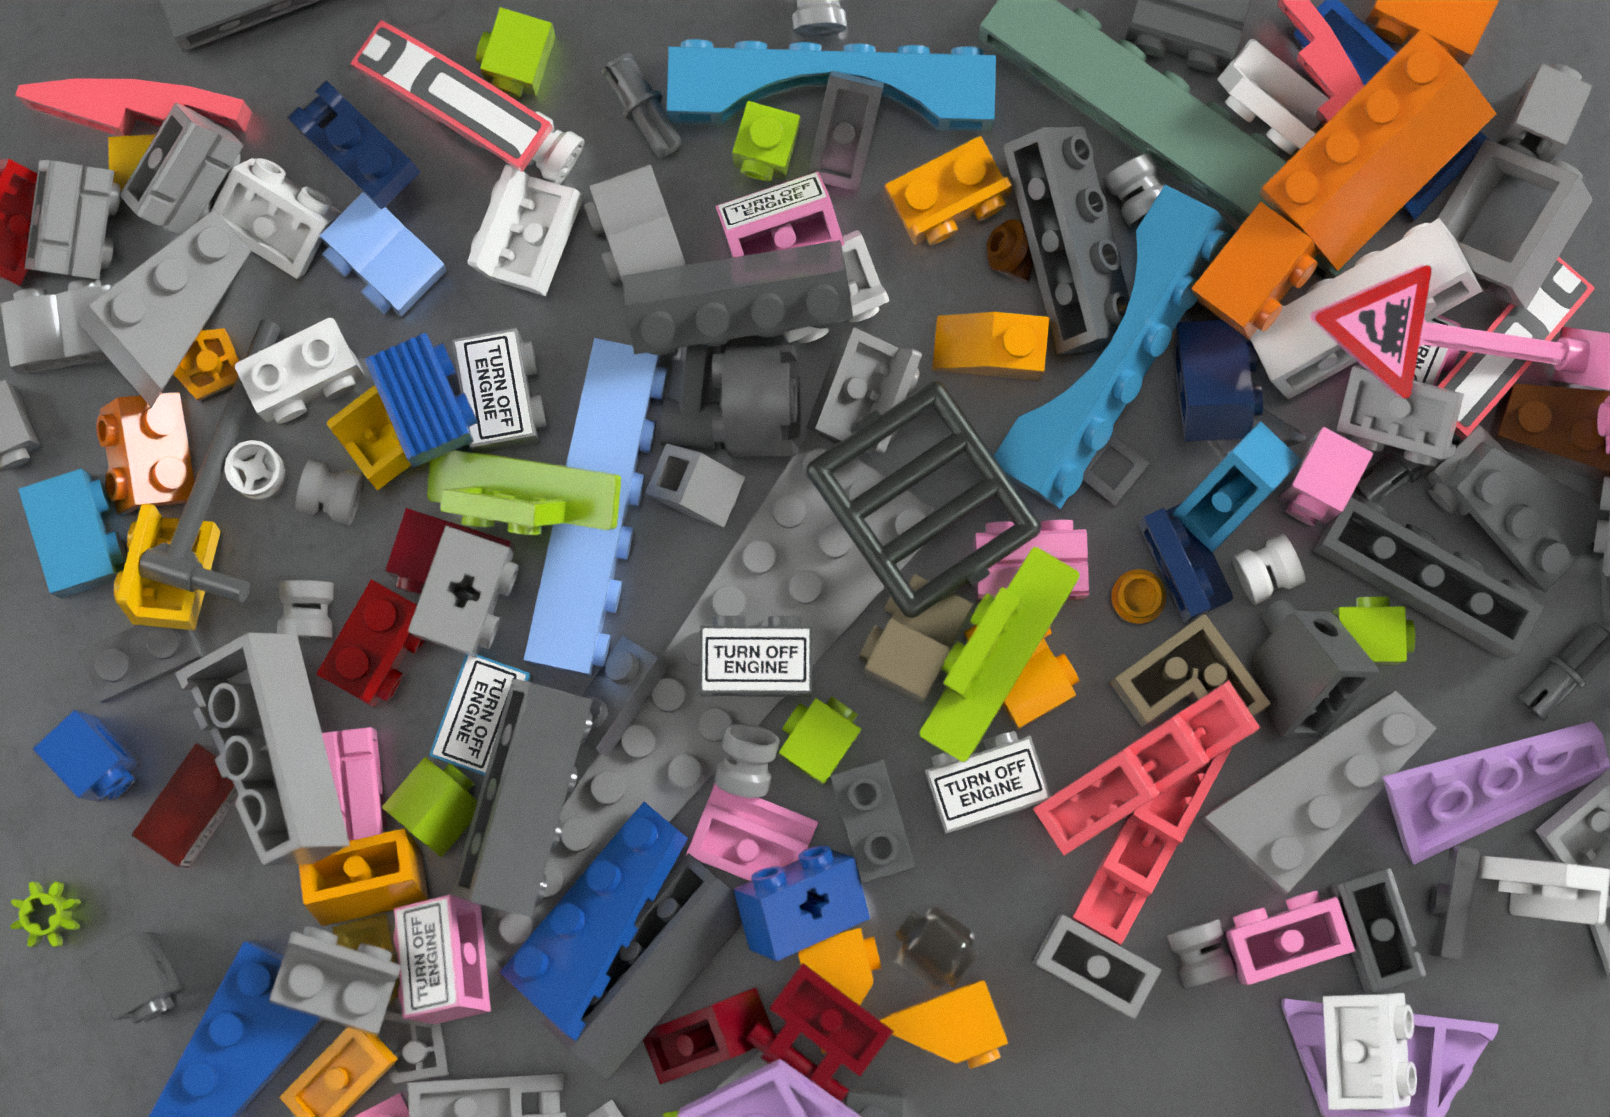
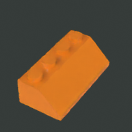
M1422 28L1261 188L1259 195L1280 216L1312 238L1318 254L1338 271L1496 115V112L1463 67Z

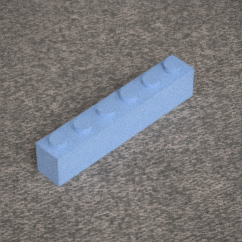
M594 338L566 466L620 475L621 488L618 524L616 529L602 530L565 523L553 524L524 655V661L529 665L591 678L594 666L604 667L611 635L602 633L606 612L616 613L622 588V581L613 579L618 558L628 559L634 528L625 526L629 505L639 506L645 482V474L636 472L641 452H651L656 432L657 421L648 419L652 399L662 400L668 376V368L660 367V355H653L648 352L634 355L632 345Z

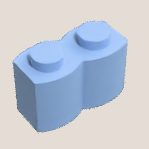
M363 192L320 235L322 242L327 246V249L321 255L343 277H346L351 271L355 273L367 285L361 293L382 314H385L391 308L402 317L446 272L444 263L423 242L409 231L386 207L381 210Z

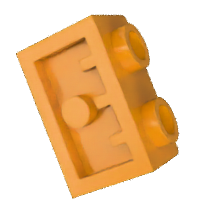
M980 135L885 184L884 189L913 244L916 245L927 239L930 245H935L959 231L957 223L973 215L976 216L978 221H981L1004 209L1007 206L1004 199L1010 197L1013 186L1008 177L1003 178Z

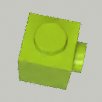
M500 7L492 33L488 31L482 33L476 51L475 62L481 63L480 69L484 80L514 99H520L522 93L536 97L556 37L551 22Z
M747 101L732 151L733 166L741 168L740 172L757 180L772 181L773 177L785 181L800 133V115Z
M1389 597L1356 598V607H1338L1331 611L1376 666L1401 665L1407 662V653L1414 652V621L1406 620L1405 606L1390 607Z
M832 696L826 704L815 698L809 708L800 702L782 728L790 736L778 752V755L824 786L862 730L853 723L858 714Z
M424 757L384 803L382 808L442 858L472 823L478 800L468 793L475 783L454 765L449 763L441 770L427 757Z

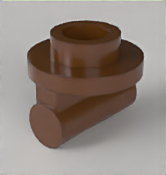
M1016 219L1006 220L996 227L988 237L986 244L988 263L992 269L1007 274L1010 279L1028 283L1034 263L1024 224Z

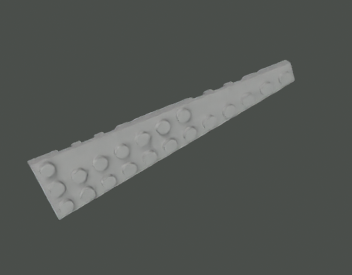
M811 430L798 448L797 455L792 457L660 658L670 667L609 756L605 757L601 753L597 754L562 807L559 818L562 823L561 837L557 847L549 853L544 871L547 878L545 894L541 902L534 906L532 917L495 909L484 926L483 934L490 1009L493 1013L497 1012L517 990L500 973L502 968L638 807L645 801L670 823L713 777L718 764L725 759L727 753L722 746L725 729L734 724H748L759 727L784 699V697L701 696L700 626H712L713 616L746 617L745 626H768V617L770 616L801 617V626H812L813 667L885 589L807 476V465L835 446L834 443ZM857 458L833 473L851 500L886 478ZM905 491L866 517L865 521L884 546L935 512L936 509L910 492ZM924 546L898 562L896 565L899 570H903Z

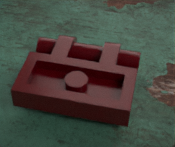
M802 963L769 1007L770 1010L785 1020L786 1024L776 1035L758 1022L746 1038V1041L763 1053L760 1058L767 1064L781 1059L841 1102L849 1089L832 1077L833 1074L843 1064L860 1077L894 1031L806 964ZM800 1033L827 1052L818 1065L791 1046Z

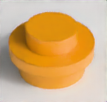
M1143 569L1130 570L1121 575L1113 585L1111 603L1117 615L1124 621L1131 624H1146L1156 619L1163 611L1166 604V590L1160 578L1154 573Z

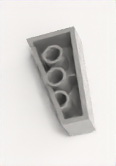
M246 633L177 671L175 674L182 689L191 690L199 706L193 711V714L201 731H210L220 752L215 762L222 777L231 779L236 787L239 796L235 806L262 865L313 864L350 846L297 634Z
M1395 690L1383 695L1258 780L1252 782L1198 818V820L1279 894L1289 893L1385 787L1382 777L1397 773L1437 728Z

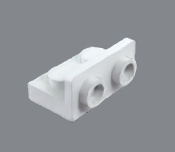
M251 158L234 166L211 211L216 209L251 251L296 279L305 275L322 242L320 235L342 212L331 206V200L324 193L311 187H300L285 177L286 173L280 166L269 160Z
M1480 855L1476 878L1499 880L1498 891L1511 893L1509 906L1511 915L1603 925L1605 923L1610 869Z
M1404 993L1323 996L1329 1110L1397 1109L1409 1106L1410 1096H1413L1416 1092L1417 1075L1414 1063L1408 1062L1407 1039H1411L1413 1035L1414 1018L1410 1005H1405Z

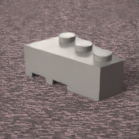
M214 209L87 306L79 325L152 408L239 273L251 250L217 210Z

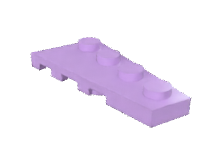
M1590 721L1386 775L1382 778L1403 850L1412 864L1415 865L1599 778L1610 768L1603 734L1594 722Z

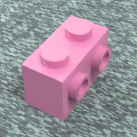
M1318 890L1285 900L1288 910L1271 916H1267L1265 907L1233 916L1236 927L1224 930V938L1237 971L1236 975L1239 984L1250 985L1354 952L1355 950L1338 898L1328 897L1320 900Z

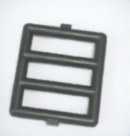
M939 381L930 382L882 415L877 410L858 422V427L860 428L858 431L812 460L806 468L807 476L898 608L908 618L919 616L965 584L972 588L990 575L988 570L990 567L1031 541L1041 531V523L945 385ZM933 407L951 435L851 500L833 473ZM962 453H965L983 479L883 546L865 521V518ZM996 497L1015 525L914 591L896 564Z

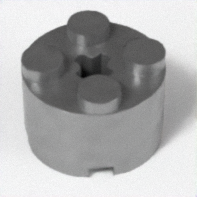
M794 345L727 347L725 354L713 355L714 387H720L722 395V409L713 410L714 442H720L722 449H727L729 457L797 455L798 447L792 440H789V438L800 437L801 427L800 377L790 376V363H787L798 362Z

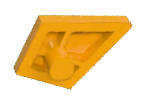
M225 328L201 330L173 374L197 401L234 386L238 377L235 364L240 359Z

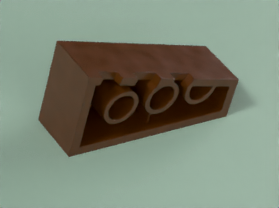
M1515 383L1499 400L1489 434L1507 452L1603 483L1604 476L1610 477V454H1606V436L1599 435L1597 426L1599 407L1610 396V391Z

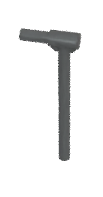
M260 320L245 358L274 345L281 327L271 321ZM239 376L235 381L170 544L161 543L154 548L147 549L140 560L139 574L143 578L186 591L194 592L198 589L242 603L249 595V581L203 568L197 555L191 551L225 468L226 458L234 446L251 404V400Z

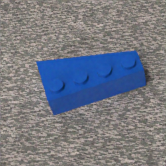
M256 941L243 942L149 1117H239L250 1102L280 1072V1069L298 1049L319 1029L318 1027L325 1020L269 1003L284 956Z

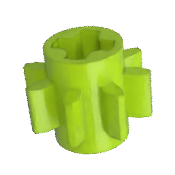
M55 881L50 886L48 893H44L39 882H29L28 889L31 896L25 900L12 899L10 902L19 909V920L14 921L10 928L25 929L29 932L30 935L27 939V946L37 947L41 943L43 935H47L49 943L53 947L63 946V939L60 933L65 929H80V925L76 921L71 920L72 909L81 904L80 899L66 900L62 897L61 894L64 890V883ZM42 904L55 906L56 914L49 917L50 926L48 923H37L35 915L43 911Z

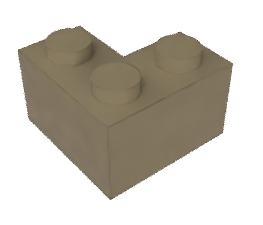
M914 574L909 584L916 591L930 581ZM952 593L919 616L908 618L903 615L890 596L884 611L892 614V618H890L885 630L874 625L861 650L859 660L867 663L863 676L922 706L973 603Z
M1205 613L1109 682L1141 727L1148 724L1185 696L1193 704L1228 680L1253 717L1271 704Z

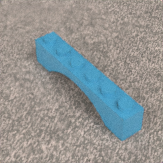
M700 39L684 40L681 42V47H669L667 116L671 123L723 125L746 107L747 101L756 103L771 95L800 87L827 86L831 70L883 82L882 96L891 98L916 112L937 130L992 132L995 120L996 55H984V50L977 47H956L951 50V54H930L928 47L905 45L898 47L897 53L876 52V48L868 44H848L843 46V51H821V45L797 42L790 44L789 50L767 49V44L759 41H740L735 43V48H713L712 42Z
M1164 185L1136 230L1138 256L1134 287L1126 313L1111 342L1094 365L1069 389L1045 405L1019 416L995 453L994 457L1012 482L1059 509L1062 508L1067 498L1078 490L1083 480L1084 471L1096 452L1109 441L1113 432V425L1127 403L1133 401L1142 387L1143 378L1156 357L1160 356L1169 346L1172 332L1181 317L1198 300L1191 288L1236 232L1217 210Z

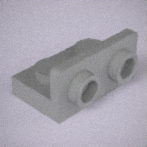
M1353 366L1336 431L1352 435L1351 442L1364 449L1383 451L1386 444L1404 449L1403 458L1406 460L1436 466L1437 459L1444 460L1453 457L1457 445L1451 443L1464 393L1413 380L1411 396L1408 399L1397 397L1366 368Z
M305 927L303 934L292 932L269 1003L377 1036L395 980L401 968V965L390 962L392 953L367 944H360L358 951L336 945L338 936L313 927Z

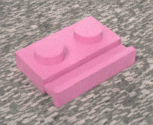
M714 784L687 854L690 853L698 861L752 881V874L761 869L773 866L784 867L799 860L798 855L809 848L819 822L758 797L748 798L730 794Z

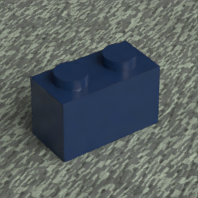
M1223 320L1178 322L1175 335L1174 365L1185 442L1243 439L1252 430L1254 416H1262L1263 414L1261 383H1252L1251 374H1255L1257 369V354L1252 342L1246 341L1245 336Z

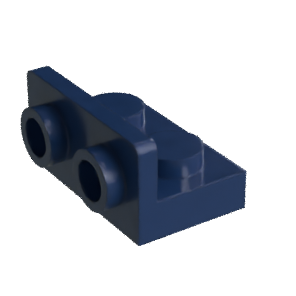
M1178 504L1167 510L1163 507L1144 516L1138 523V526L1185 623L1229 603L1233 599V594L1213 552L1181 523L1177 516L1172 515L1181 505Z

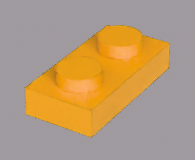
M347 1027L279 1098L296 1117H342L398 1059L378 1036Z

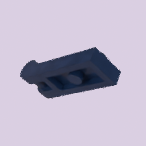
M324 81L314 91L317 97L304 109L298 106L287 119L314 147L382 210L421 172L399 148L354 108L328 81ZM333 112L336 117L322 130L318 125Z

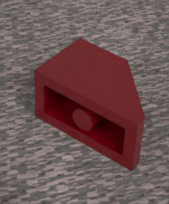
M406 508L385 571L392 577L398 578L396 588L421 596L446 526L509 547L513 553L515 546L509 540Z
M755 987L655 1026L643 1038V1043L661 1085L755 1049L752 1044L746 1041V1038L758 1022L772 1032L773 1029Z

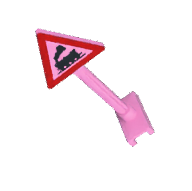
M1418 265L1316 310L1310 316L1312 322L1397 397L1408 399L1411 396L1418 350L1421 345L1549 363L1554 366L1552 380L1610 390V333L1562 327L1559 340L1552 342L1426 322L1424 314L1432 273L1429 265Z

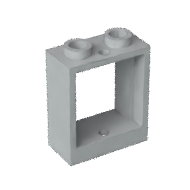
M1485 139L1437 218L1441 219L1455 238L1482 292L1527 310L1593 200L1581 180L1583 175L1575 167L1560 160H1554L1552 164L1536 159V156L1530 150L1514 142H1508L1506 146ZM1503 173L1553 192L1511 263L1461 243Z

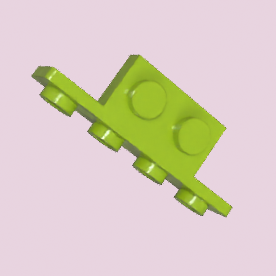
M456 449L430 460L427 498L431 502L441 503V512L462 515L461 523L468 526L494 527L495 521L508 522V532L526 535L541 534L542 526L562 523L613 530L616 529L618 524L621 477L614 473Z
M1033 547L1008 588L1001 587L996 597L989 593L984 596L970 621L977 625L973 635L966 645L958 641L942 665L941 670L948 674L943 682L946 689L920 730V736L963 763L969 760L1080 578L1077 570L1039 547Z

